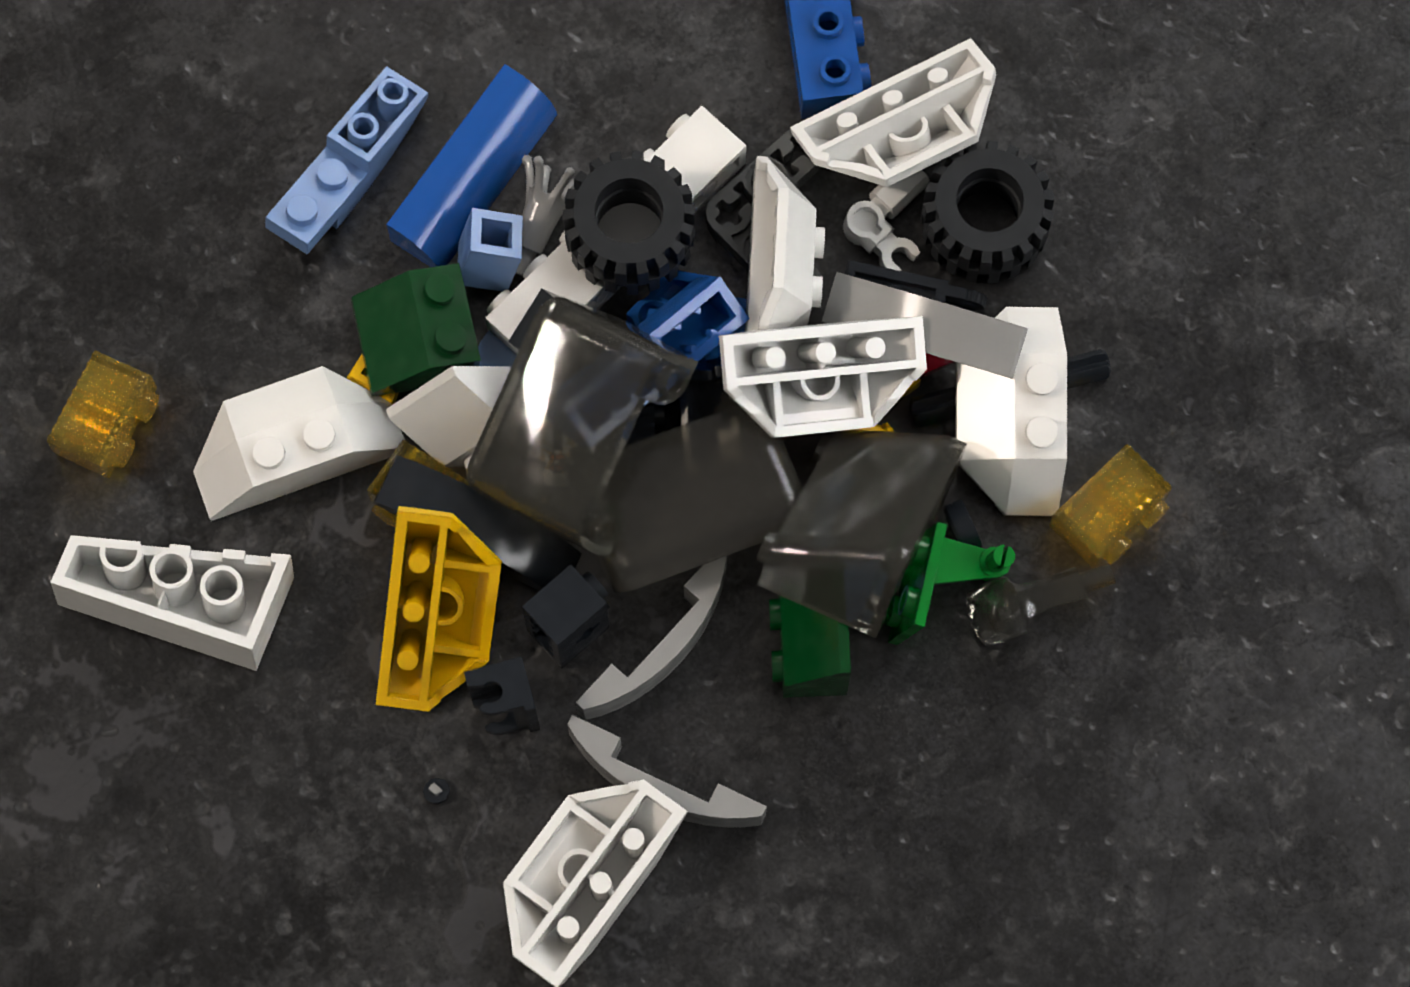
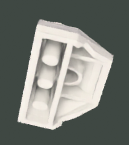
M970 38L791 126V133L814 165L888 187L979 141L996 78V70Z
M765 156L756 157L753 177L746 314L750 319L746 321L745 332L808 325L811 308H820L822 301L823 277L813 276L814 258L823 259L825 227H816L817 209L775 164Z
M1005 307L995 317L996 319L1028 328L1013 379L956 362V462L995 503V506L1004 516H1058L1067 463V350L1059 310L1052 307Z
M923 316L765 329L719 336L724 391L772 438L875 427L903 396L913 381H917L927 370Z
M323 366L223 401L193 471L210 520L214 521L407 452L408 448L401 429L389 419L386 409L392 406V404L380 396H371L370 390Z
M644 779L624 785L568 795L503 882L513 957L552 986L560 987L594 951L655 868L688 811Z

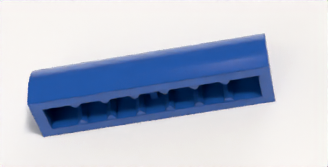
M504 64L386 224L390 241L429 267L448 265L458 251V242L471 209L488 210L522 164L521 159L523 156L531 152L557 116L555 107L545 94L523 75Z
M720 276L696 278L541 404V407L572 440L583 447L594 448L719 345L720 335L732 334L750 318Z

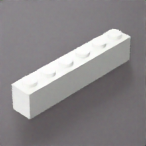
M703 106L691 116L687 114L680 116L669 128L666 134L668 139L656 151L650 148L644 152V161L651 162L654 155L665 160L666 171L675 167L681 173L682 185L688 184L692 192V204H695V213L746 164V145ZM626 203L615 206L605 213L598 226L605 235L615 241L636 243L650 237L658 229L661 221L649 208L640 204ZM565 231L559 239L561 244L548 257L545 254H541L535 258L523 274L525 279L512 292L508 289L502 291L487 309L489 315L485 319L488 331L490 330L521 360L524 354L508 341L541 288L595 312L614 294L605 291L604 281L599 280L596 285L586 279L584 268L579 271L572 262L571 252L567 250Z

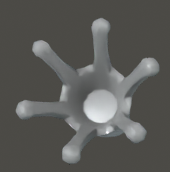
M524 155L521 159L525 165L526 199L522 214V259L516 271V274L523 276L526 268L536 258V255L542 254L563 214V210L566 209L565 196L567 190H574V178L569 183L568 181L574 176L575 170L572 167H568L553 191L548 193L551 169L548 165L543 166L544 160L541 156L533 158L535 163V180L532 157Z

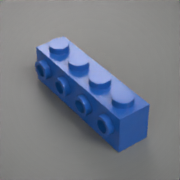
M784 0L801 119L812 117L870 88L869 64H859L857 47L864 46L865 43L862 17L852 16L850 0Z

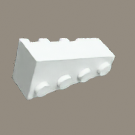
M71 535L50 583L57 604L257 671L293 582L294 572L291 555L271 553V557L246 555L243 550L223 549L222 553L191 550V546L170 544L169 548L143 546L140 541Z

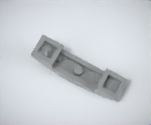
M836 272L822 322L837 323L923 316L925 351L927 354L1013 379L1028 328Z
M718 548L684 585V599L693 607L630 676H625L618 668L611 664L576 702L577 714L584 720L603 716L637 700L663 681L690 653L704 633L720 599L727 568V554L722 549Z
M574 715L571 716L567 724L569 735L578 750L606 780L617 786L644 779L688 811L684 821L716 827H751L762 825L766 817L767 806L719 783L710 801L706 802L617 760L616 758L622 748L621 737Z

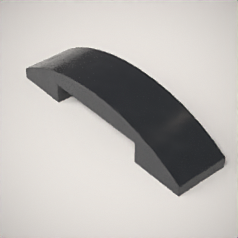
M399 455L395 457L373 501V504L396 516L399 506L453 513L502 560L501 567L513 572L511 577L537 591L543 589L569 565L575 568L582 555L580 551L562 538L509 506L452 477Z

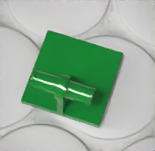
M936 522L924 533L918 534L915 540L910 543V546H903L898 558L896 575L902 577L899 595L891 597L885 615V625L891 627L888 643L899 645L925 627L934 585L999 579L1009 571L1010 566L1014 563V550L1010 546L1004 549L1005 545L984 549L945 538L947 524Z

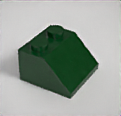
M459 263L409 270L352 296L351 304L371 396L416 390L451 366H479L481 358Z
M834 567L780 582L779 599H769L770 631L780 630L781 650L771 651L772 682H783V698L847 695L851 676L846 567Z

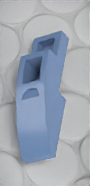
M386 66L329 132L326 147L265 217V228L305 254H308L331 226L337 229L364 196L412 126L428 98V92Z

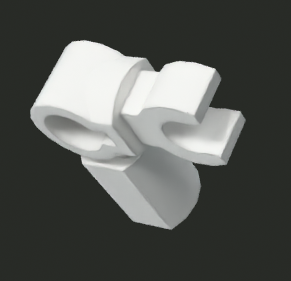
M920 170L888 187L878 185L869 193L871 201H859L849 209L843 223L844 235L853 244L862 246L869 254L874 251L879 256L880 267L901 271L892 261L891 256L895 252L904 253L912 262L918 258L920 251L917 245L907 238H897L892 233L894 228L885 218L894 219L927 187V183L930 182L928 176Z

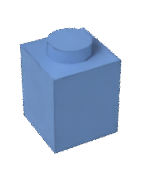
M478 208L471 209L458 242V263L460 264L464 286L501 292L509 289L522 259L523 216Z

